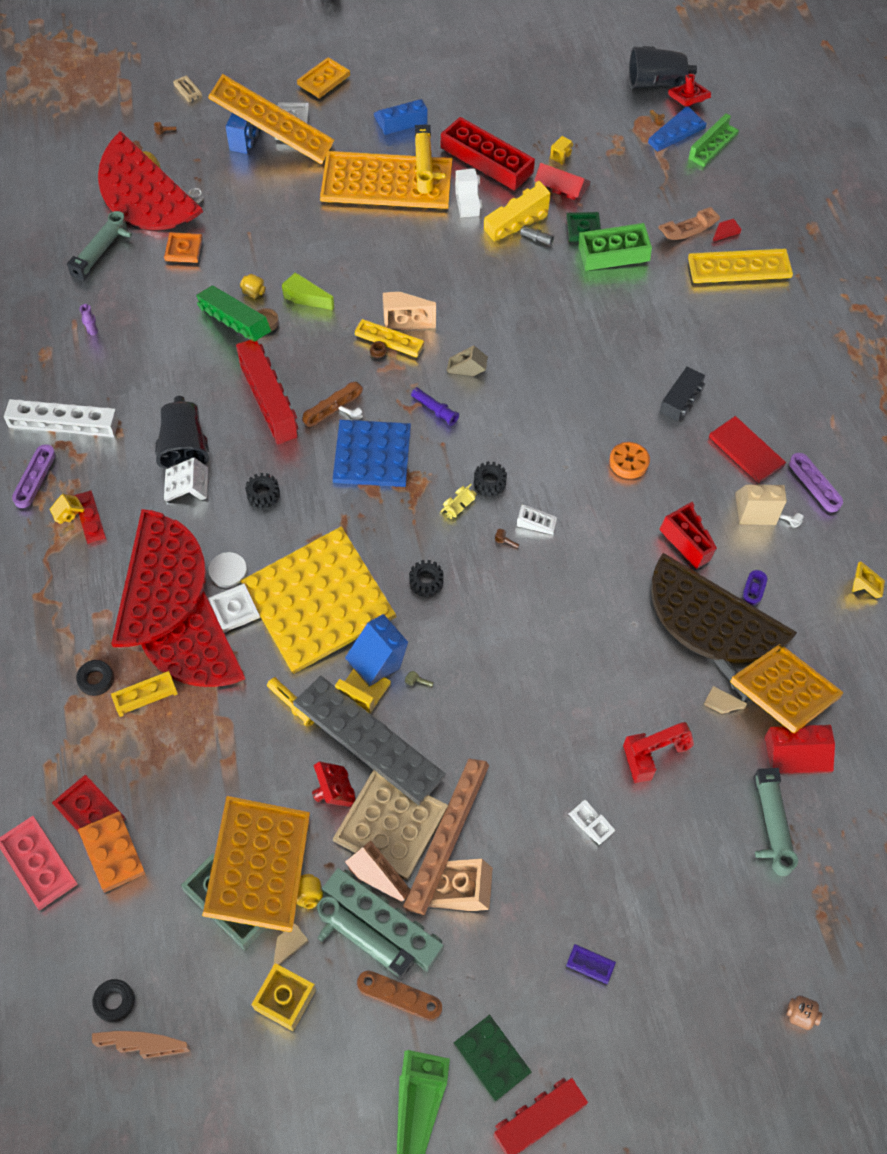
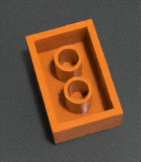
M120 811L78 829L104 893L145 875Z

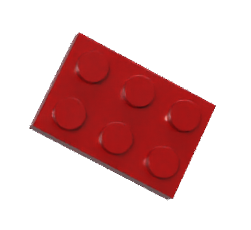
M86 774L52 802L78 833V829L119 812L115 805ZM120 812L123 821L127 820L125 816Z

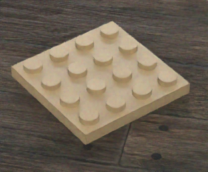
M373 770L333 837V842L355 853L371 840L399 876L408 881L439 826L448 805L428 795L418 806Z

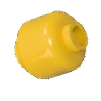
M249 274L245 275L241 280L240 288H242L243 294L253 299L264 295L266 287L262 278Z
M312 874L301 875L297 904L306 909L314 908L323 898L321 881Z

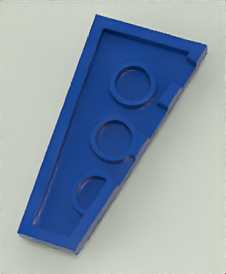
M685 107L649 138L648 143L659 152L705 129L707 123L692 109Z

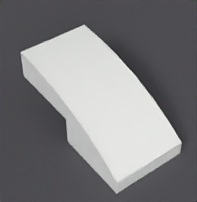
M583 800L568 813L599 845L615 831L602 814L598 815L586 800Z

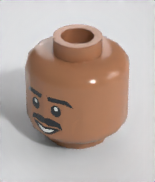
M802 995L797 996L795 999L791 998L786 1012L790 1023L806 1030L812 1029L814 1024L819 1026L823 1014L819 1011L818 1002Z

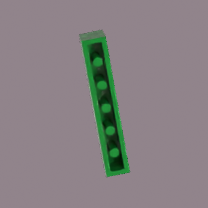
M213 285L196 295L198 307L202 311L215 317L219 322L225 323L227 327L233 328L237 333H241L245 338L255 342L271 332L266 316Z

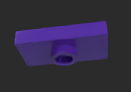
M574 944L566 966L608 985L616 962Z

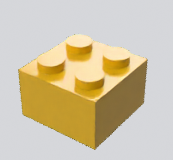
M275 963L251 1005L255 1011L294 1032L316 992V987L310 981Z

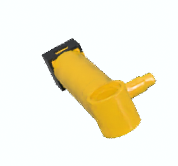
M415 125L417 190L420 193L426 194L433 190V179L446 178V174L441 172L433 173L431 125Z

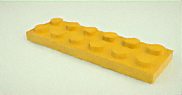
M786 249L689 253L688 255L693 283L792 278L793 275Z

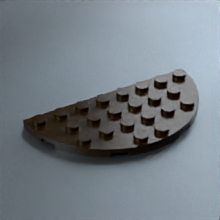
M662 553L659 558L651 583L653 605L665 628L675 639L690 650L714 660H724L725 662L727 660L730 663H749L756 661L777 645L781 648L786 647L796 636L797 632L667 554Z

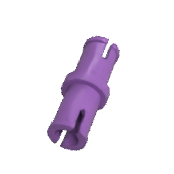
M81 305L79 310L82 314V323L86 326L87 333H90V335L97 334L96 318L92 314L90 305Z

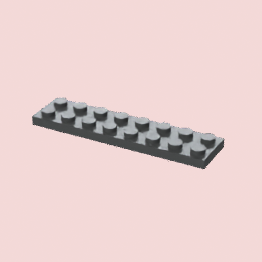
M320 675L293 701V705L418 806L445 778V772L342 691L336 689L323 676Z

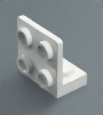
M191 458L166 469L165 501H170L186 493H191L200 500L207 498L208 467L200 461Z

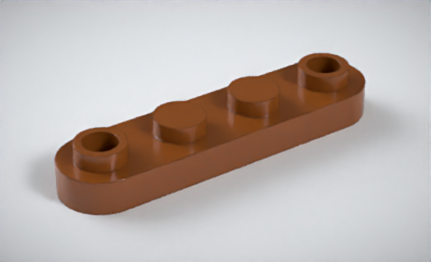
M357 381L348 383L346 387L334 392L330 397L320 401L313 408L307 409L303 413L302 421L308 427L314 426L339 410L340 406H345L359 397L363 387Z
M370 970L362 972L357 979L358 989L362 994L425 1020L434 1021L442 1013V1003L437 997ZM370 978L373 982L371 985H365L364 981ZM434 1004L435 1009L433 1011H429L427 1009V1005Z

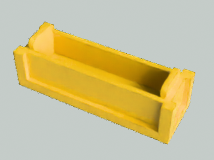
M168 671L111 693V697L119 716L122 717L127 712L170 695H178Z

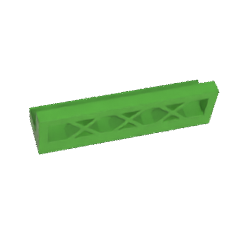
M726 113L691 146L688 159L705 167L739 133L738 129L729 125L730 115ZM728 130L732 134H725L724 132ZM716 139H723V142H716ZM714 147L715 149L714 151L707 150V148ZM699 156H706V159L702 160Z

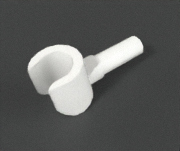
M343 406L339 407V410L349 414L352 420H359L363 417L360 408L352 411Z
M796 513L793 517L781 514L779 518L790 521L793 527H798L803 522L804 516L800 513Z

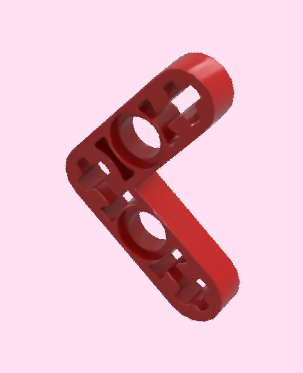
M682 722L633 743L631 749L635 757H641L672 743L677 752H684L692 748L694 742L688 724Z

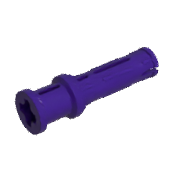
M418 387L412 391L411 397L434 411L436 417L447 421L449 426H453L459 419V412L452 411L448 408L447 404L436 401Z

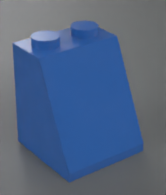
M382 614L366 624L345 659L370 687L383 677H387L401 668L408 641L390 620Z

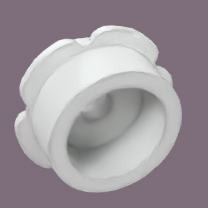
M193 188L189 191L188 196L196 203L203 200L204 196L200 189Z

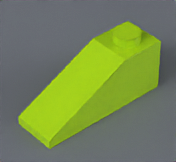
M296 272L282 283L283 296L287 300L300 305L329 310L334 309V297Z

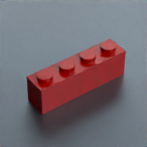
M562 1078L553 1085L555 1090L549 1094L546 1091L542 1092L534 1098L535 1104L529 1108L527 1105L522 1106L515 1112V1118L510 1121L506 1118L495 1126L497 1130L493 1136L505 1154L521 1153L589 1103L573 1078H570L568 1081Z

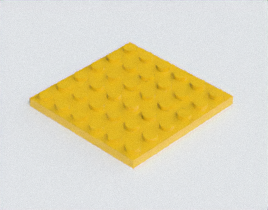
M342 526L240 580L242 584H245L260 617L292 674L355 641L366 624L380 615L384 614L390 621L397 617Z

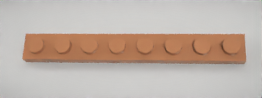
M468 759L403 907L406 911L425 915L488 770L489 764L487 761Z

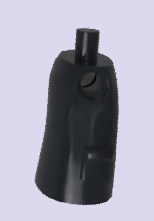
M634 46L632 48L629 60V78L633 89L680 86L686 84V75H696L697 65H688L687 56L681 52L656 49L653 46Z
M183 396L174 397V402L165 404L161 408L159 438L155 442L156 463L159 467L169 469L191 458L197 459L204 465L209 460L208 439L203 434L199 423L198 405L185 401Z

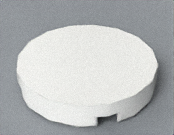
M227 552L217 555L209 565L211 580L221 588H234L247 575L246 562L236 553Z

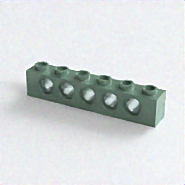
M337 868L322 887L323 895L335 898L338 904L400 950L403 948L415 957V963L428 972L444 950L443 941L433 933L429 935L425 932L424 926L415 920L412 922L406 918L407 914L400 908L394 909L388 905L389 901L385 897L373 894L371 892L372 889L366 883H358L354 880L355 876L346 869L342 871ZM347 888L355 890L351 896H346L343 892ZM364 901L372 903V906L368 909H364L360 905ZM385 913L390 918L386 922H381L378 920V916ZM403 926L407 929V932L404 935H399L395 930ZM421 939L425 942V945L422 948H416L413 943L415 940Z

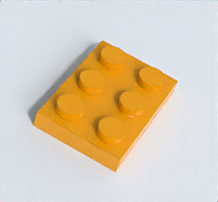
M327 57L297 79V85L320 99L348 78L350 70Z

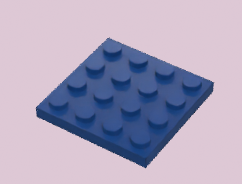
M339 420L333 483L406 487L411 423Z

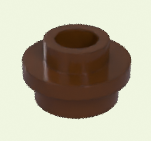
M376 341L370 347V354L375 358H381L387 353V347L383 342Z

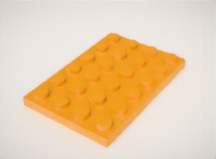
M226 796L202 916L291 932L295 917L310 812Z

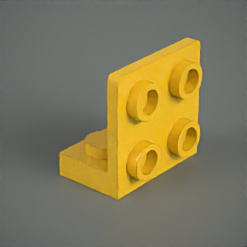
M353 669L345 681L341 679L337 681L335 688L342 691L371 714L391 685V681L383 677L369 687Z

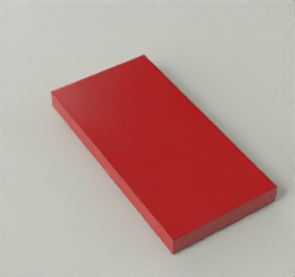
M736 416L709 434V438L758 484L786 464L785 460Z

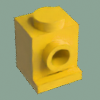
M561 136L551 146L550 158L563 165L565 158L569 157L572 153L573 142Z
M62 494L50 508V511L54 516V520L59 524H63L64 522H71L78 512L84 511V508L76 496Z

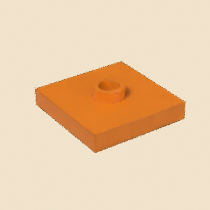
M169 232L164 255L165 261L198 263L203 240L202 234Z

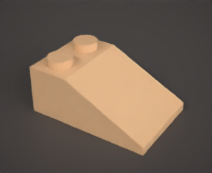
M403 292L383 293L385 327L395 331L436 328V302Z
M483 859L448 861L428 907L464 911L489 910L493 868Z

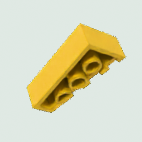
M540 181L536 182L534 188L524 190L522 196L517 199H511L506 207L503 208L501 206L484 217L485 232L495 242L519 231L524 225L530 226L548 217L550 192Z

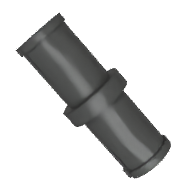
M526 225L523 226L520 232L522 236L531 238L535 242L540 241L549 246L554 241V235L544 233L541 229L527 227Z

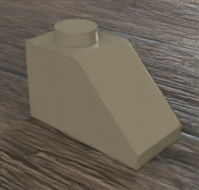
M473 345L450 357L446 372L475 376L486 370L488 356Z

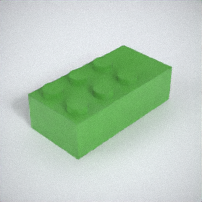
M644 223L579 233V250L585 271L650 261L652 246Z

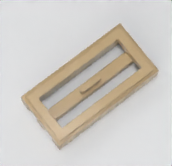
M187 75L173 81L174 86L188 102H191L192 98L196 100L197 96L199 98L202 97V92Z

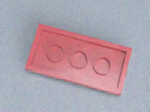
M31 816L0 837L2 853L39 911L78 885L34 816Z

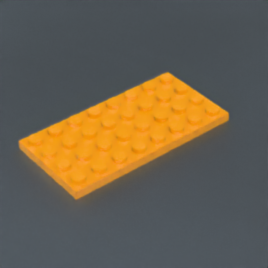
M327 151L320 201L448 209L452 158L432 157L433 173H445L446 178L433 179V190L430 193L424 194L417 190L416 156Z

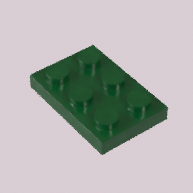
M490 1014L453 1042V1045L495 1103L532 1074L530 1068Z

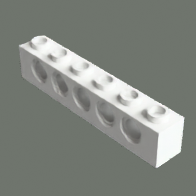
M9 399L4 414L8 427L109 437L115 436L119 422L116 409L109 407L100 408L78 406L75 404L24 401L21 399Z

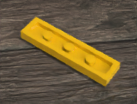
M364 319L360 321L355 329V336L372 342H383L386 347L414 357H418L424 347V341Z

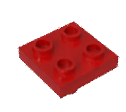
M694 74L686 75V84L671 88L668 92L670 97L686 107L711 98V91L695 82Z
M321 761L314 764L320 787L312 791L313 798L317 802L325 799L328 804L352 807L356 800L355 791L351 787L348 778L349 774L345 767Z

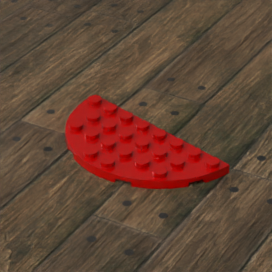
M121 131L110 141L99 164V188L109 209L112 212H122L127 224H132L146 230H166L175 228V225L185 221L188 223L204 212L192 198Z
M141 509L111 642L112 647L143 645L167 635L189 617L203 593L206 580V565L201 547L195 536L186 526L176 519L173 520L164 516L163 513Z
M204 590L197 606L180 626L155 641L141 645L148 659L162 673L169 671L172 679L184 684L200 687H218L245 680L240 665Z

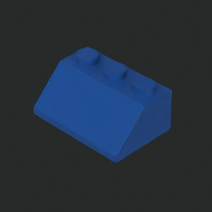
M419 99L374 112V117L384 135L413 128L415 125L428 124V109L423 100Z

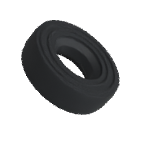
M91 660L84 663L76 675L78 687L82 692L90 696H98L107 692L114 680L111 667L101 660ZM98 671L102 673L103 677L99 683L90 684L87 681L89 674Z
M107 980L100 984L94 992L92 999L94 1012L106 1022L120 1021L127 1017L133 1009L134 992L123 980ZM111 992H119L122 996V1003L116 1009H108L105 1006V999Z

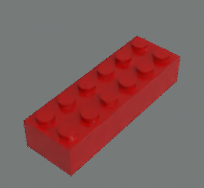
M462 117L455 120L441 133V149L514 191L534 174L535 158Z
M252 340L236 344L241 370L277 445L296 439V431L299 430L296 422V412L289 407L291 406L289 398L284 396L281 382H277L276 371L270 368L271 362L269 357L264 355L263 345L259 344L258 341L254 342Z

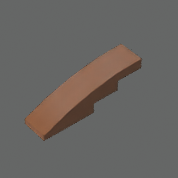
M133 1031L92 1033V1043L96 1047L116 1044V1049L120 1053L140 1050V1055L144 1059L190 1052V1046L186 1042L164 1035Z

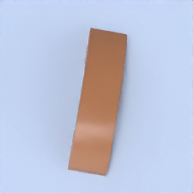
M712 207L698 211L696 217L677 224L670 221L659 225V229L668 239H684L706 230L720 220V216Z

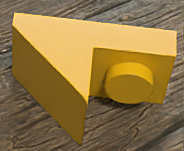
M858 562L852 592L865 589L875 598L883 597L885 580L863 562Z

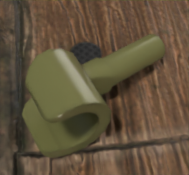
M410 671L405 677V682L410 686H413L416 681L430 687L434 684V682L419 677L415 671Z

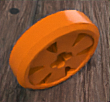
M622 442L612 449L609 463L611 469L617 475L623 478L634 479L646 473L650 463V456L642 445L635 442Z

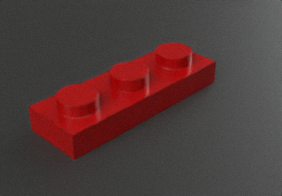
M92 490L73 495L78 498L84 508V511L78 512L87 543L106 539Z

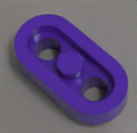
M754 570L750 572L747 578L742 599L752 606L758 605L762 600L768 581L767 575L764 572Z

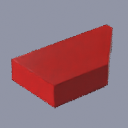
M734 218L719 223L713 238L714 242L741 233V228Z

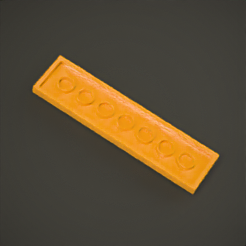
M224 74L221 75L208 97L215 103L320 164L323 163L327 151L330 150L334 142L333 138Z

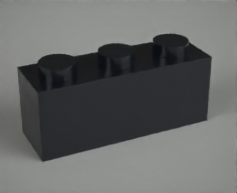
M686 366L663 399L659 412L679 421L681 416L687 414L688 406L694 404L697 393L703 391L706 384L704 383L705 375Z

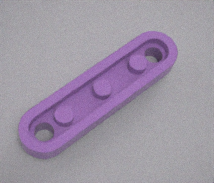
M45 444L36 449L12 495L13 502L17 507L26 508L33 502L55 459V452L52 446Z
M793 454L789 462L791 469L826 510L830 512L839 511L843 504V499L805 454Z

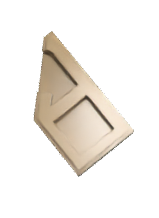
M713 686L704 705L724 714L732 710L744 709L747 703Z
M295 923L291 932L284 931L277 937L273 965L275 963L281 965L309 942Z

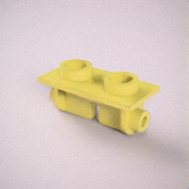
M469 484L466 488L462 486L455 492L457 496L454 499L450 497L443 503L445 507L440 512L442 513L446 510V514L450 519L456 518L464 510L460 503L467 507L476 499V492L469 490L472 484Z

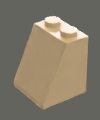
M745 485L736 491L735 497L739 525H776L787 501L785 486Z

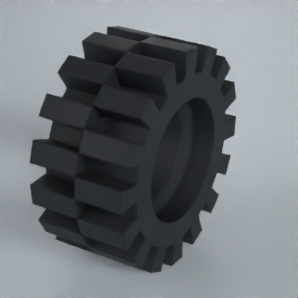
M487 461L486 465L481 463L480 467H476L474 471L475 489L477 488L478 493L482 491L483 496L487 493L488 497H491V494L497 496V492L501 494L502 490H505L507 472H505L504 467L501 468V464L496 466V462L490 464ZM485 476H494L497 478V481L489 483L484 481L483 478Z
M260 473V476L255 474L254 479L250 477L249 482H246L247 499L250 504L253 503L254 507L258 505L262 509L265 505V508H269L268 504L273 506L274 501L278 502L280 489L277 479L275 480L273 475L270 477L268 473H266V476L263 473ZM261 487L270 489L266 494L256 493V490Z
M421 560V564L416 562L415 567L412 566L409 572L411 590L413 589L415 594L419 592V596H422L424 593L425 597H429V593L434 596L435 591L437 593L440 592V588L442 589L444 583V572L441 570V566H437L435 561L431 564V560H428L427 563ZM423 574H430L434 577V580L430 583H423L419 580V577Z

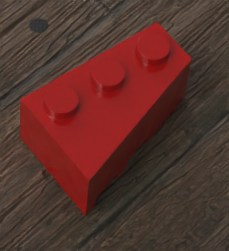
M692 501L667 515L659 530L698 569L710 562L717 547L708 530L704 529L701 523L702 518L695 512V505Z

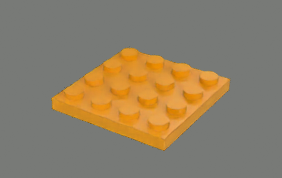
M779 645L734 675L730 683L793 733L797 732L840 699L844 693L787 648H781Z

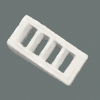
M521 505L517 527L553 535L557 517L532 507ZM547 521H550L549 527L546 526Z

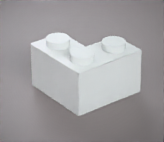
M475 168L456 170L455 196L460 218L479 216L480 209H482V199H479L480 193L479 187H477L480 185V177L476 175Z

